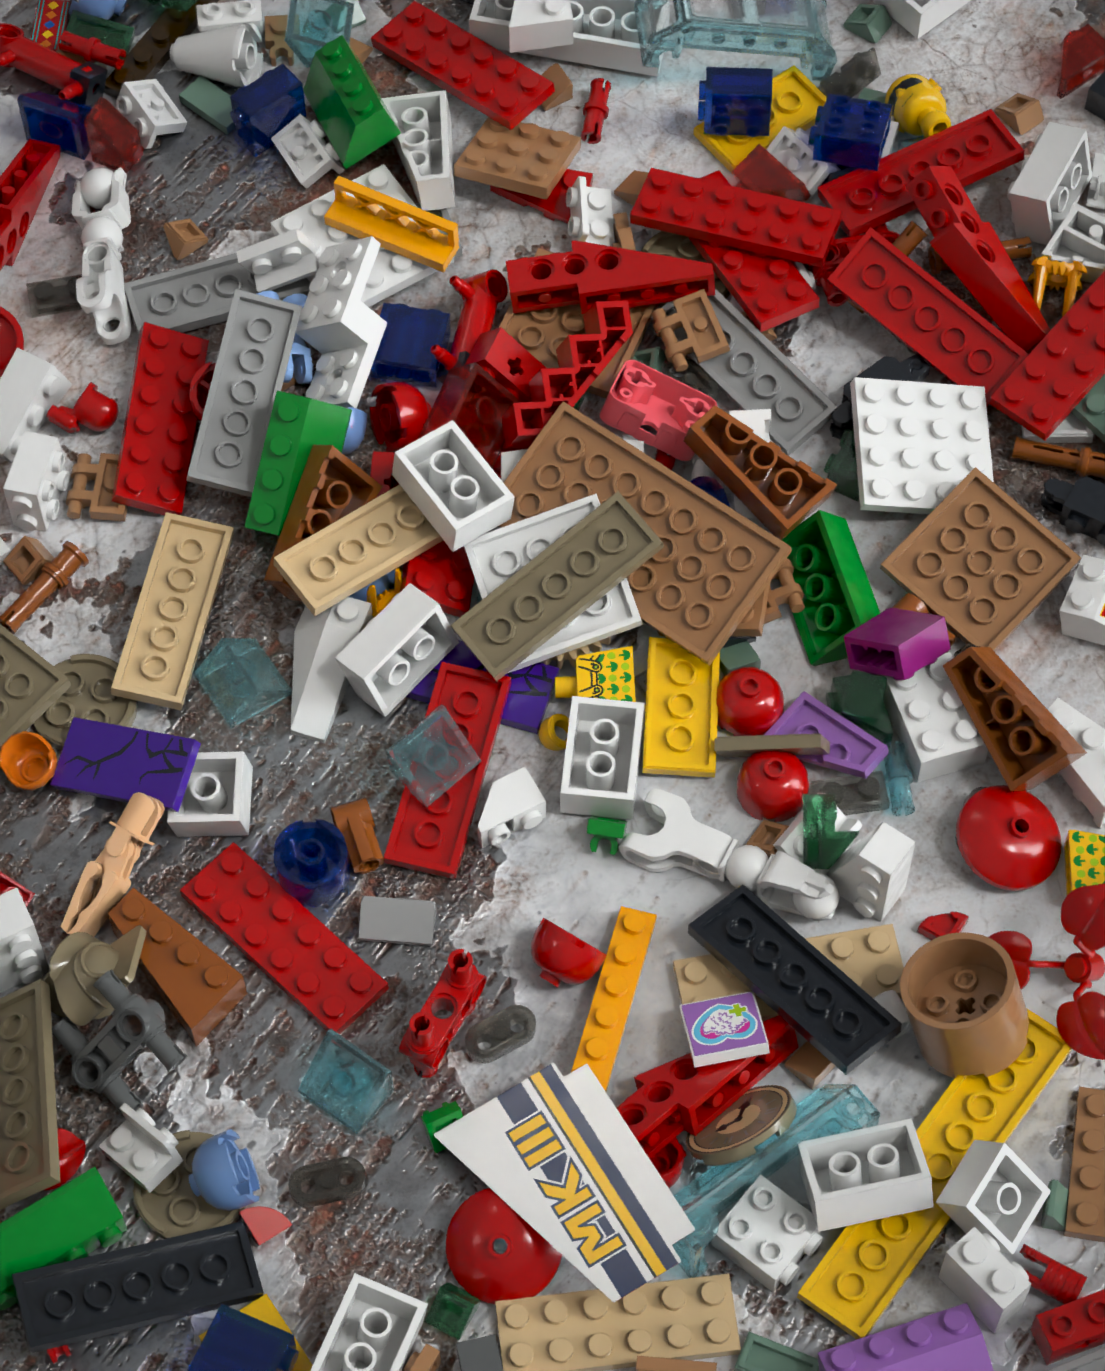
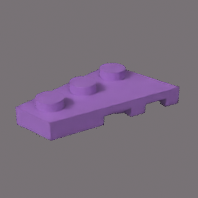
M805 691L800 694L764 734L820 733L830 742V754L796 755V757L804 762L865 779L889 753L887 745Z

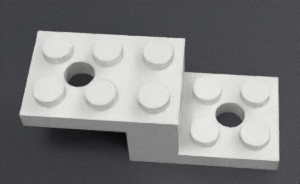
M372 236L326 247L321 254L320 264L315 278L310 283V291L304 307L301 309L296 329L297 335L322 354L317 361L316 371L305 397L344 408H357L387 326V322L360 301L381 245Z

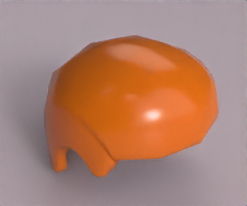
M22 731L11 735L1 746L0 768L5 773L8 781L15 787L33 791L45 786L54 776L57 766L56 752L51 744L41 735Z

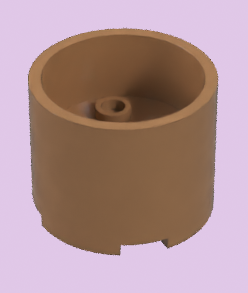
M968 932L951 933L927 942L910 957L901 975L900 992L920 1052L932 1068L953 1078H956L957 1075H978L983 1073L985 1077L1004 1070L1019 1057L1027 1044L1026 1036L1029 1027V1017L1012 959L1000 944L980 934Z

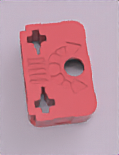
M628 360L624 363L614 381L599 416L605 424L633 436V438L639 441H644V443L678 460L690 461L695 453L683 440L690 426L713 406L716 405L718 407L712 397L639 361ZM641 425L653 427L657 431L656 435L640 428Z

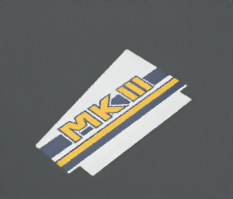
M552 1063L434 1134L435 1138L612 1302L618 1301L679 1264L681 1259L672 1245L695 1231L694 1226L588 1064L563 1076L556 1064Z

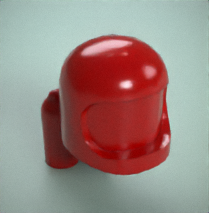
M90 382L73 409L52 405L46 417L49 418L50 422L70 434L80 431L79 423L95 432H104L114 425L119 410L118 404L113 398H109L97 391L98 386Z

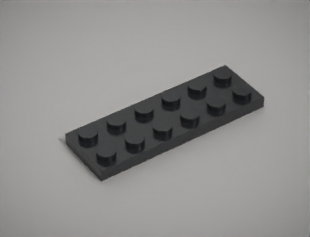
M741 885L688 925V934L845 1075L854 1070L901 1032L902 1023L746 886Z
M244 1221L12 1274V1283L29 1353L253 1301L263 1296L264 1293Z

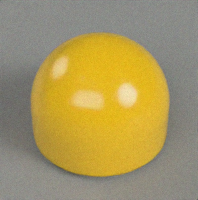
M554 714L541 723L538 736L545 748L560 751L566 749L567 738L565 741L561 740L556 735L554 727L559 726L568 734L569 718L563 714Z

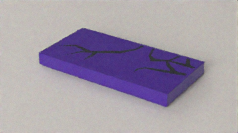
M458 640L459 643L406 697L429 704L441 662L488 671L464 642ZM539 662L504 675L511 677L512 684L500 724L538 734L555 687V677L559 676V668Z
M73 717L50 785L56 789L127 803L134 793L140 792L160 800L164 804L165 810L179 812L201 743L191 738Z

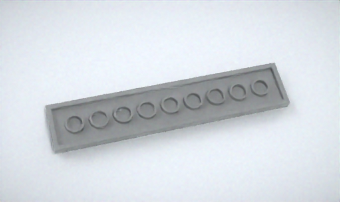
M418 203V204H415L418 208L421 209V206H420L419 203ZM447 208L427 211L451 221ZM437 229L440 233L448 235V233ZM460 241L459 249L454 258L463 256ZM237 253L124 283L125 295L138 335L144 322L184 333L227 321L235 289L254 294L259 293L256 289L254 274L238 263ZM304 278L272 291L279 295L281 301L292 294L301 293L308 296L310 281Z

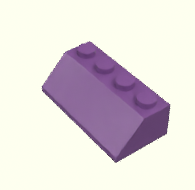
M967 1303L818 1352L819 1371H994L983 1334Z

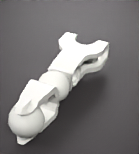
M121 167L114 172L107 168H93L86 172L81 181L76 180L74 183L75 193L72 197L71 213L82 230L80 238L84 249L82 254V277L76 280L77 301L85 313L93 312L96 330L107 345L123 342L131 334V312L124 290L123 267L120 263L122 255L119 251L123 242L122 229L128 227L131 223L129 196L125 191L127 175ZM90 206L102 210L90 213ZM112 319L119 320L118 328L113 332H109V321Z
M661 789L650 790L644 799L648 815L660 822L664 827L658 833L652 835L628 833L619 845V851L624 859L647 871L656 873L667 871L673 867H683L706 877L719 879L721 882H725L728 878L729 882L736 888L744 885L750 891L757 890V896L768 907L803 915L809 919H832L840 898L838 887L833 879L826 874L814 872L807 865L782 851H777L776 854H771L768 858L767 854L758 846L743 845L739 847L738 839H733L719 830L696 821L692 817L691 809L684 798Z

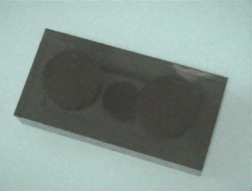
M82 274L27 283L32 318L81 310L82 307L77 301L76 280L82 277Z
M882 771L872 772L866 779L849 775L811 781L810 784L812 799L817 793H826L845 816L889 809L890 801Z

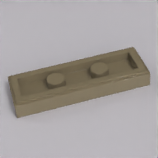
M820 733L727 736L715 738L714 751L724 758L749 757L751 754L761 751L789 752L795 756L830 754V742Z

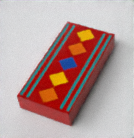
M38 0L31 40L55 52L59 49V43L65 44V41H61L60 37L68 29L70 1Z

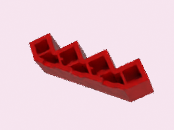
M628 300L596 301L584 314L583 320L586 334L568 335L556 349L559 368L540 369L529 382L532 402L513 403L501 416L506 449L529 448L562 402L574 407L593 381L632 335L633 329Z

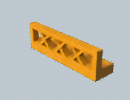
M338 176L334 181L335 200L324 216L326 225L360 239L372 236L381 243L380 247L443 273L445 272L459 249L457 223L341 176ZM346 192H348V193H350V194H353V195L355 196V198H354V197H351V196H349V195H346ZM437 229L448 233V235L440 233Z

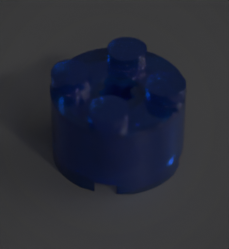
M315 819L316 822L303 823V820L288 825L279 834L274 846V864L278 883L288 894L309 907H319L324 902L335 898L345 888L350 876L348 849L343 834L333 824Z

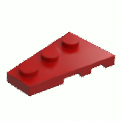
M566 169L547 200L491 185L490 191L523 207H533L543 212V216L553 221L558 219L568 224L571 213L570 207L566 206L567 190L573 186L578 176L586 177V186L592 187L593 173Z

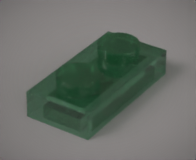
M73 10L66 29L70 33L88 39L95 37L100 39L103 44L124 49L126 55L129 53L135 36L134 27Z

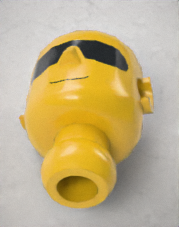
M906 74L896 79L887 90L885 97L886 110L889 115L895 118V122H899V131L904 134L906 132L913 136H924L927 138L951 127V120L946 114V100L940 93L942 87L932 78L928 80L919 74Z

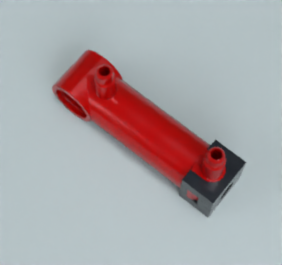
M0 23V67H15L60 89L59 98L61 100H69L83 108L103 99L107 69L90 61L80 64L24 37V32L19 27Z
M494 269L467 277L464 280L454 275L449 280L454 290L462 296L463 306L450 352L438 344L433 345L430 351L440 362L436 379L457 396L483 389L484 386L464 365L480 334L491 331L497 305L507 297V282L501 272Z

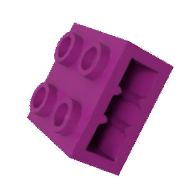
M892 607L844 636L850 669L864 671L868 675L880 674L890 676L895 680H906L913 677L916 671L926 665L935 663L938 657L951 650L945 616Z

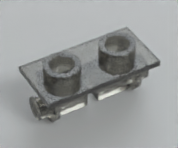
M872 47L867 52H857L851 60L840 68L841 73L834 72L827 79H823L820 82L818 89L826 97H831L835 106H843L881 75L875 48Z

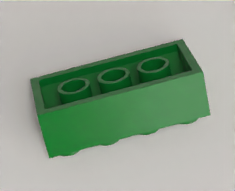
M343 35L326 43L324 47L315 52L303 92L345 169L400 135L401 132L361 61Z
M277 390L245 528L280 536L313 444L333 445L342 453L352 413L351 409Z
M818 510L782 539L783 542L791 546L792 551L787 559L791 561L794 568L792 575L795 583L801 586L804 593L802 598L805 606L804 610L799 613L792 612L810 664L813 666L848 658L844 636L880 614L846 519Z
M96 1167L91 1168L0 1223V1310L8 1309L17 1303L12 1283V1274L89 1257L88 1254L99 1247L106 1248L118 1242L123 1236L122 1233L128 1230L119 1208Z

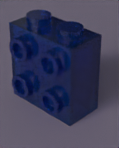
M284 64L265 72L260 78L247 86L239 88L230 96L232 106L230 115L235 127L233 132L234 139L242 149L247 148L254 157L274 146L275 144L271 138L299 114L306 118L303 83Z
M706 67V80H699V100L705 101H698V121H704V134H714L717 136H769L773 69Z
M828 93L825 105L818 106L815 125L817 126L812 125L808 145L814 146L812 160L878 171L890 132L893 105L875 100L869 101Z
M383 303L380 317L387 322V326L371 367L370 377L437 388L438 379H436L440 362L430 350L436 344L447 350L451 334L450 313H444L437 309L426 310L409 307L401 303Z
M221 1303L188 1371H291L297 1361L299 1351L296 1350L293 1334Z

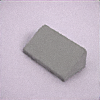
M362 896L358 939L359 941L433 946L436 903L426 900Z

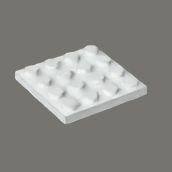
M384 164L352 180L417 207ZM334 190L270 222L271 230L275 236L298 229L313 241L318 266L321 254L326 247L360 239L325 224L324 216L335 200ZM346 192V195H349V196L355 198V196H354L353 194H350V193ZM380 247L360 301L370 307L438 270ZM315 275L307 277L310 283L315 278Z
M854 377L851 381L850 389L860 510L930 514L975 467L994 482L985 387Z
M597 494L485 533L464 545L482 600L599 507L600 502ZM627 578L508 673L643 625Z

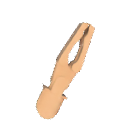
M140 792L134 793L116 823L113 821L109 822L116 828L112 836L106 841L104 849L96 860L87 863L61 924V928L67 934L85 932L95 937L108 919V913L124 897L131 886L129 876L133 865L140 857L144 844L147 843L152 846L155 844L150 841V837L165 811L164 804L160 800Z

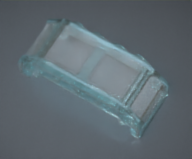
M636 0L634 11L642 66L658 68L660 65L659 56L662 53L671 51L672 58H679L682 48L797 57L800 58L802 69H808L809 65L812 64L810 69L812 80L828 81L837 62L836 51L831 45L825 11L827 2L826 0Z

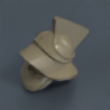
M138 925L110 945L85 932H76L65 937L55 947L49 959V972L43 979L44 982L50 985L51 1012L61 1017H68L70 1021L78 1026H85L93 1019L98 1020L109 1016L114 1008L93 985L103 974L112 969L115 972L114 974L127 988L135 977L146 937V930Z

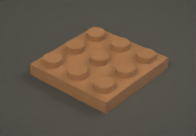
M488 117L454 164V176L547 200L580 150L581 137L570 135L565 131L542 128L533 123L520 122L512 130H509Z

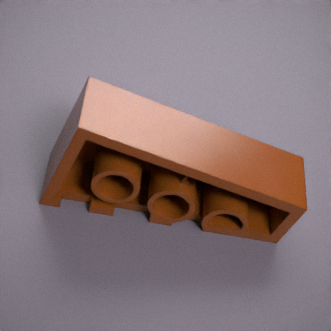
M716 405L713 406L690 426L683 441L775 537L780 540L784 539L831 496L838 484L828 478L826 480L811 471L812 468L801 460L797 462L780 451L781 447L771 441L768 443L753 433V429Z
M313 444L264 580L289 600L302 601L273 565L274 557L377 497L383 486L333 445Z
M969 647L943 665L945 672L1010 791L1031 790L1087 754L1082 746L991 647Z
M134 887L108 913L112 930L118 939L138 925L146 930L138 967L142 969L157 994H160L170 1008V1012L178 1023L180 1022L196 1047L247 995L242 974Z

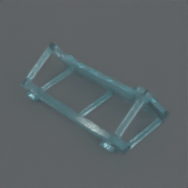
M824 1084L796 1105L797 1112L795 1118L781 1136H776L774 1133L763 1143L754 1147L757 1153L745 1159L711 1167L673 1195L695 1228L694 1232L672 1245L681 1259L679 1266L689 1278L699 1277L708 1270L704 1251L718 1233L719 1221L717 1215L740 1199L760 1174L767 1179L798 1156L797 1145L802 1141L863 1129L865 1126L868 1128L878 1125L880 1112L856 1084Z

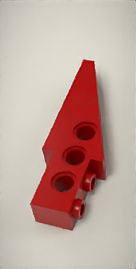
M29 139L0 176V271L4 265L13 266L59 161L60 145Z
M928 166L905 186L934 236V239L929 243L1006 336L1030 354L1050 332L1048 324L991 223L982 222L952 167Z
M576 240L571 241L572 251L556 252L550 255L522 257L506 261L513 313L580 304L581 314H585L596 301L628 300L630 308L671 302L702 289H705L707 296L716 295L712 263Z
M778 1015L763 1022L769 1043L770 1053L694 1068L691 1053H688L634 1077L637 1091L627 1097L617 1107V1110L649 1159H651L682 1131L685 1130L696 1136L799 1047L795 1029Z

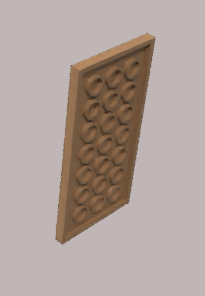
M565 402L560 404L504 481V484L515 498L511 519L499 525V528L593 494H597L601 505L619 491L664 544V548L626 577L642 622L709 666L792 551L791 546Z

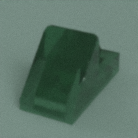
M803 794L804 864L811 869H830L859 834V831L835 830V821L837 819L835 794Z

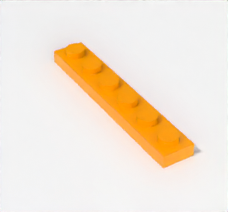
M621 906L607 956L571 1070L573 1072L581 1066L588 1064L606 1092L657 919L656 914Z

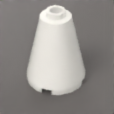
M243 23L181 36L170 47V59L179 70L201 75L242 89H250V85L258 83L262 72L263 53L257 52V42H262L261 34L254 24Z

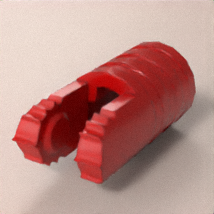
M1023 1244L1020 1253L1024 1258L1046 1268L1041 1279L1025 1270L1029 1276L1028 1281L1031 1283V1287L1062 1304L1077 1300L1088 1277Z

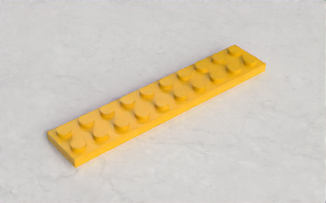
M1027 1009L1029 1017V1027L1026 1036L1027 1044L1019 1057L1004 1070L985 1077L984 1073L978 1075H957L916 1130L932 1177L933 1208L846 1226L797 1294L798 1299L855 1339L868 1336L951 1220L936 1201L973 1141L983 1140L1006 1143L1072 1051V1048L1060 1036L1058 1028Z

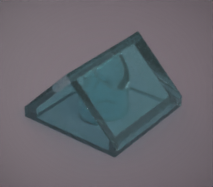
M290 0L284 41L306 68L311 67L315 52L324 47L326 43L343 35L349 44L354 4L343 0Z
M221 638L194 672L195 677L231 729L292 695L291 688L256 638Z
M444 705L437 707L386 750L390 771L425 807L433 803L481 762V759Z
M329 1029L298 1092L358 1134L394 1092L392 1071L333 1029Z

